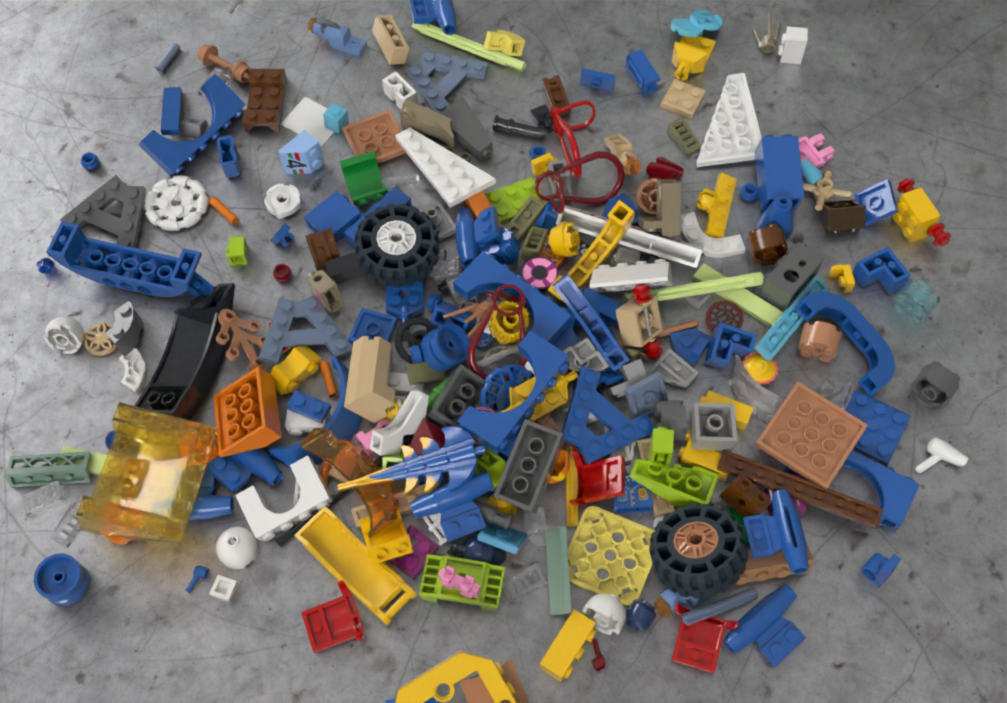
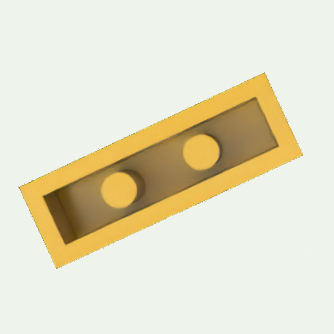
M574 609L541 660L539 668L560 682L563 681L564 677L568 679L574 670V667H572L576 659L580 660L586 650L583 648L587 641L591 642L597 631L594 630L596 623Z

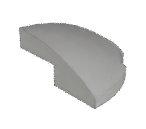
M588 338L563 351L569 355V370L579 372L582 366L597 372L609 368L607 362Z

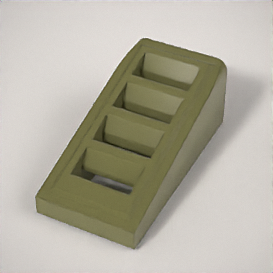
M682 117L668 125L667 133L687 156L701 149L702 145Z
M535 226L530 227L521 248V260L528 261L534 257H541L549 229Z

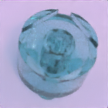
M910 278L895 294V304L893 307L897 312H904L909 315V319L918 324L920 321L926 320L940 303V297L936 298L934 288L920 279L912 281V278Z

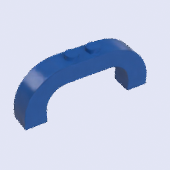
M814 292L805 296L798 303L795 309L806 322L816 317H827L833 320L864 354L869 363V372L858 383L870 397L881 390L892 379L895 371V360L890 347L851 302L834 293Z

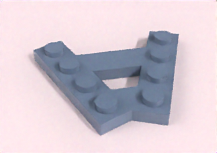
M424 51L420 63L406 69L405 75L429 109L441 113L450 106L445 98L465 77L485 80L489 64L488 62ZM433 70L448 73L436 86L428 76Z
M314 295L299 302L279 297L259 355V361L277 365L279 364L284 347L325 344L333 356L339 360L352 354L353 347ZM306 317L314 328L289 331L293 318Z

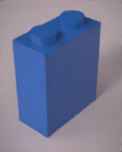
M336 191L306 214L304 219L307 227L313 233L331 228L337 243L345 237L344 232L346 229L359 220L362 212L356 205L353 206L345 195H341Z

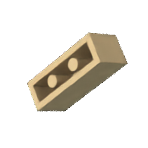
M376 15L372 32L389 65L405 64L409 47L392 15Z

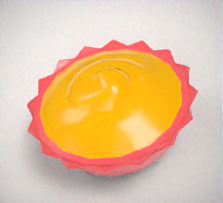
M758 351L745 356V359L742 361L741 368L743 374L754 384H770L779 375L777 361L773 360V358L767 361Z

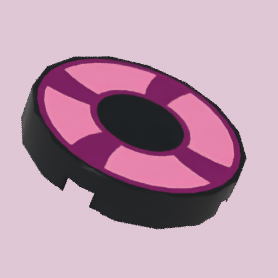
M534 257L523 264L521 276L530 286H535L540 292L548 291V288L558 277V268L549 258Z

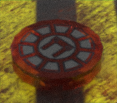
M729 301L716 302L706 312L705 323L712 333L714 327L719 323L741 329L744 322L741 309Z

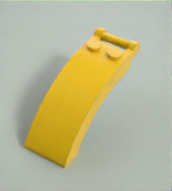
M325 506L294 535L338 582L344 581L350 593L386 626L391 622V618L410 599L413 600L417 596L416 592L386 564L380 562L372 565L367 547ZM401 591L405 592L385 613L382 612Z

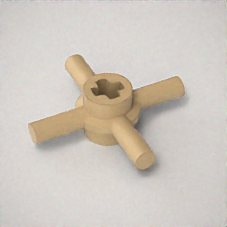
M826 171L824 178L819 179L815 185L803 183V190L813 192L814 198L817 200L815 209L818 211L822 210L824 202H828L832 196L851 198L852 192L834 188L831 181V171Z

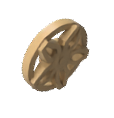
M100 322L85 332L84 345L91 354L105 356L116 349L114 344L112 346V342L106 334L107 328H111L112 324ZM101 347H102L103 349H105V351H97V350H99Z

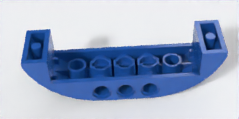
M61 221L46 251L47 255L56 262L82 277L107 286L158 297H174L183 294L188 289L202 256L201 252L183 248L178 258L88 238L84 235L79 225Z

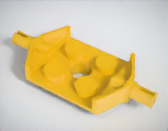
M574 370L565 376L560 375L557 378L556 386L547 391L545 400L541 404H537L534 408V414L529 421L534 422L568 402V382L578 378ZM536 377L527 380L513 389L510 387V406L502 412L518 407L529 397L534 388Z

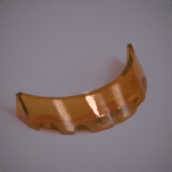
M313 428L300 443L303 449L325 460L348 481L381 470L367 454L358 452L354 443L337 438L333 435V431L327 428ZM390 481L354 488L364 502L369 514L370 530L368 535L370 538L397 520L399 516L397 515V508L400 504L399 500L392 493L395 489Z

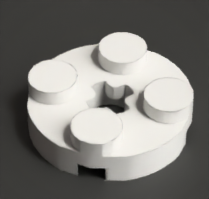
M276 184L267 191V196L264 198L268 212L275 215L278 219L290 216L301 208L299 191L293 185L284 186V184ZM281 198L287 199L285 202H280Z

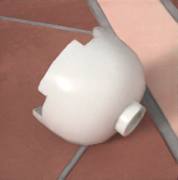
M60 316L49 322L45 328L43 338L52 349L57 347L58 349L65 350L64 354H73L79 350L84 341V329L77 320L67 316Z
M239 526L225 530L216 542V554L219 560L227 568L234 570L245 568L252 560L256 559L259 552V544L254 534L248 529Z
M597 594L589 599L582 610L584 616L589 617V619L596 623L595 629L611 635L612 632L618 635L626 620L625 608L620 602L619 597L614 594Z

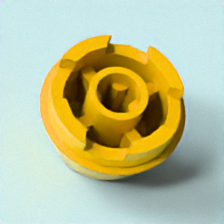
M565 221L551 229L549 244L555 255L571 258L579 254L577 245H580V235L578 229L574 230L575 222Z

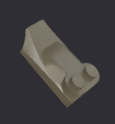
M405 100L400 112L403 131L412 128L420 134L436 138L455 148L451 118L410 100Z

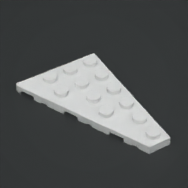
M745 73L727 76L725 86L718 100L715 113L696 162L697 167L755 160V150L762 137Z

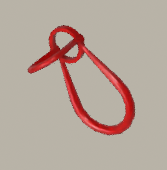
M578 101L560 109L557 107H551L550 109L554 131L559 136L567 165L573 163V160L563 140V131L568 138L574 161L580 159L578 145L572 130L584 128L593 122L596 110L593 103L589 101ZM580 105L591 107L592 115L590 119L578 125L569 126L559 114ZM582 165L569 169L573 178H581Z

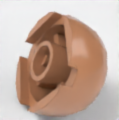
M659 178L645 180L639 185L636 192V200L639 207L651 215H656V180H662Z

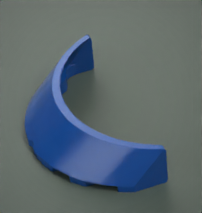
M332 356L331 361L333 367L339 373L340 396L337 407L329 421L317 433L302 442L269 449L272 459L288 468H291V464L307 455L313 459L316 465L321 464L324 458H330L336 453L338 454L345 439L351 442L353 435L357 433L360 427L362 416L344 407L349 369L335 356Z

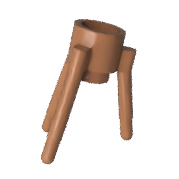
M483 301L480 304L476 302L471 306L446 314L443 318L446 319L474 309L473 315L464 321L468 323L475 318L480 320L467 334L468 338H470L479 328L491 305L487 301Z

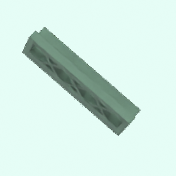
M89 451L10 456L5 477L11 488L91 483L93 476L89 470V464L92 455ZM78 459H84L83 464L73 463ZM58 460H64V461H65V462H63L61 465H57V466H54V465H53V464H54L55 462H57ZM40 461H44V462H45L44 464H42V465L39 466V467H34V466H33V465L36 464L37 462H40ZM15 463H25L20 468H14Z
M560 527L557 530H545L550 616L571 615L566 527Z

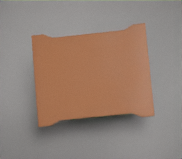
M510 659L501 666L504 674L501 676L505 683L510 681L516 693L512 696L516 703L519 701L529 703L513 660ZM479 674L470 679L459 681L468 703H493V698ZM502 700L500 703H511V702H510L509 700Z

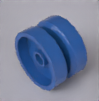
M445 323L422 338L421 353L425 362L431 368L444 372L468 358L470 340L460 326L454 323Z
M60 553L45 558L38 565L34 573L33 582L36 590L52 604L70 606L78 602L86 594L89 588L90 577L88 571L75 558Z

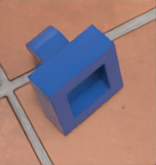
M285 223L270 241L275 245L280 242L282 246L287 247L289 243L285 241V237L293 240L295 236L288 232L291 227Z

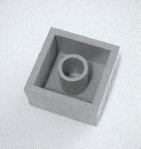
M693 404L690 410L692 450H733L737 443L734 404Z

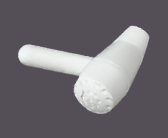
M935 437L927 446V451L932 456L917 465L915 471L922 473L941 459L958 467H963L969 458L949 443Z

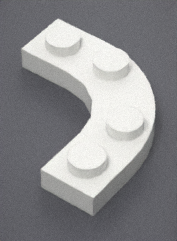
M694 212L681 215L682 238L687 243L704 247V256L723 258L745 253L746 249L740 234L724 238L709 237L700 229Z

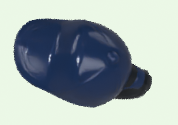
M472 536L462 544L452 543L447 550V554L450 556L458 554L463 559L487 562L496 566L501 565L506 559L505 550L477 540L478 536Z

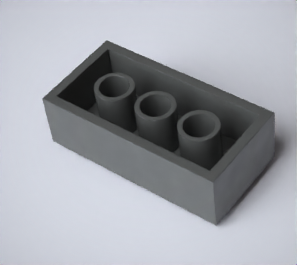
M525 419L493 496L498 500L536 514L566 440L564 434Z

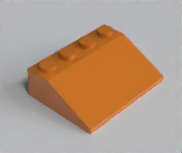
M259 366L214 395L218 454L220 457L263 448L282 437L274 377Z

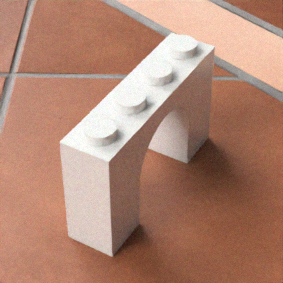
M308 455L290 465L300 486V498L297 504L288 512H271L259 488L254 485L235 495L256 539L268 541L275 537V533L281 530H289L293 527V523L299 520H307L312 516L311 513L317 510L320 511L324 506L328 508L330 506L329 503L333 502L313 459Z

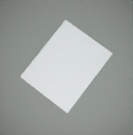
M304 97L281 123L282 126L297 134L305 130L319 141L320 146H323L334 133V131L326 128L324 125L323 114L328 108L307 97Z

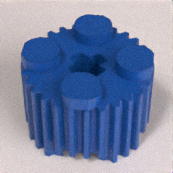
M499 226L500 235L487 243L478 244L480 252L484 251L487 254H492L502 265H514V262H517V259H519L520 244L509 228L505 227L503 229V227L500 228Z

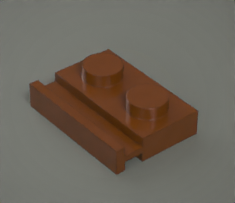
M331 228L305 235L317 271L326 269L324 262L340 257Z

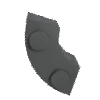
M130 301L113 311L115 322L106 332L112 343L124 357L137 345L140 331L143 330L142 320Z

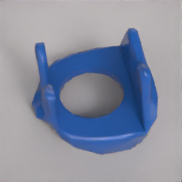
M550 202L546 204L545 210L535 222L537 227L549 229V231L557 226L556 213L552 211L554 208Z

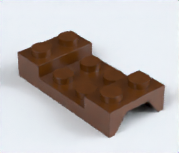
M251 69L247 109L244 110L243 117L245 132H249L253 126H268L274 131L280 132L287 81L285 69Z

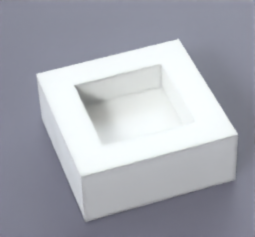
M217 575L209 594L212 597L230 603L239 583L236 580Z

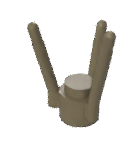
M770 11L768 12V35H765L761 40L756 28L753 29L758 42V48L766 53L777 49V40L781 23L777 24L775 37L771 35Z

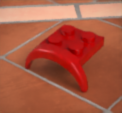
M572 449L571 454L578 472V493L576 499L570 500L572 505L578 506L625 495V458L622 455L587 464L584 462L580 452L577 449Z
M344 581L338 582L343 596L301 612L310 644L315 654L354 638L357 642L364 638V629L357 606Z
M676 604L674 609L681 617L683 613L691 611L680 604ZM710 617L687 626L683 623L682 619L671 661L714 674L724 631L737 629L739 622Z

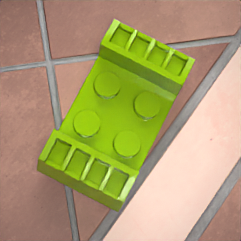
M427 554L419 596L422 600L438 603V599L477 605L480 606L482 611L496 612L499 606L505 567L491 565L487 562ZM448 565L455 568V573L463 578L466 575L474 577L475 583L481 586L482 592L479 598L472 597V599L461 595L460 590L455 588L450 590L442 586L438 576L441 569H446Z

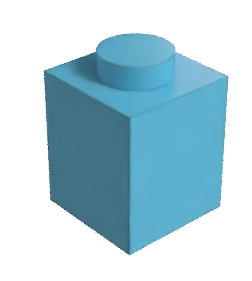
M332 103L323 114L325 127L337 134H340L342 127L349 123L348 110L335 103Z

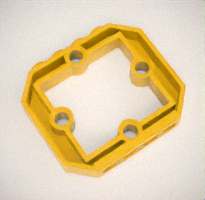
M461 650L399 687L395 703H424L432 697L439 702H447L454 695V684L476 670L492 696L493 703H500L502 700L516 703L512 696L516 692L510 681L504 682L501 676L504 674V671L498 661L494 663L491 658ZM442 683L447 684L450 688L449 692L444 695L437 692L438 685Z

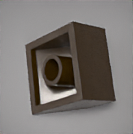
M854 199L824 202L822 210L819 211L823 228L830 231V233H841V230L856 232L859 231V228H865L866 206Z

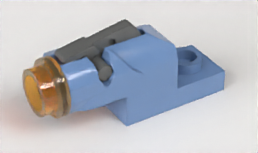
M315 17L311 18L308 23V30L321 38L329 40L330 47L361 56L367 46L366 40L351 35L349 27L337 24L329 19Z
M666 586L656 598L657 601L654 602V606L665 617L667 614L671 615L675 611L676 604L684 606L688 602L696 609L709 596L702 597V599H695L691 596L684 597L680 596L678 592L670 591Z

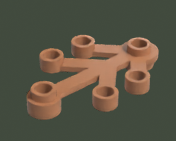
M230 309L221 310L218 318L222 326L216 336V341L222 345L226 344L229 340V328L233 332L226 357L229 360H236L239 356L238 346L240 344L250 359L248 364L249 371L258 366L264 370L265 362L259 361V357H257L248 342L256 344L262 349L264 344L262 341H265L266 336L259 338L241 331L238 327L246 328L249 332L255 334L261 328L260 323L255 320L248 322L240 319Z

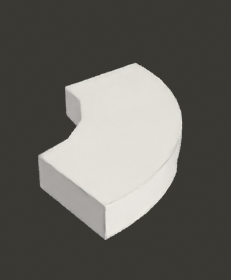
M134 347L125 357L121 355L119 358L125 366V376L121 383L138 394L145 382L147 371L143 356Z

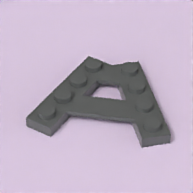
M115 175L62 217L60 221L79 225L80 228L86 223H90L117 235V244L137 248L146 189L144 186H126ZM115 200L123 203L121 219L103 210Z

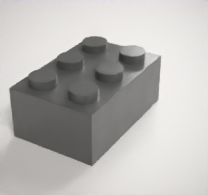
M460 364L451 373L426 414V418L441 428L459 427L458 420L469 406L473 408L480 407V390L485 385L484 379Z

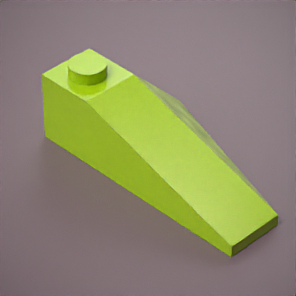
M636 459L629 477L675 507L683 508L689 504H709L719 474L697 466L686 468L681 467V464L670 466L663 465L661 462Z

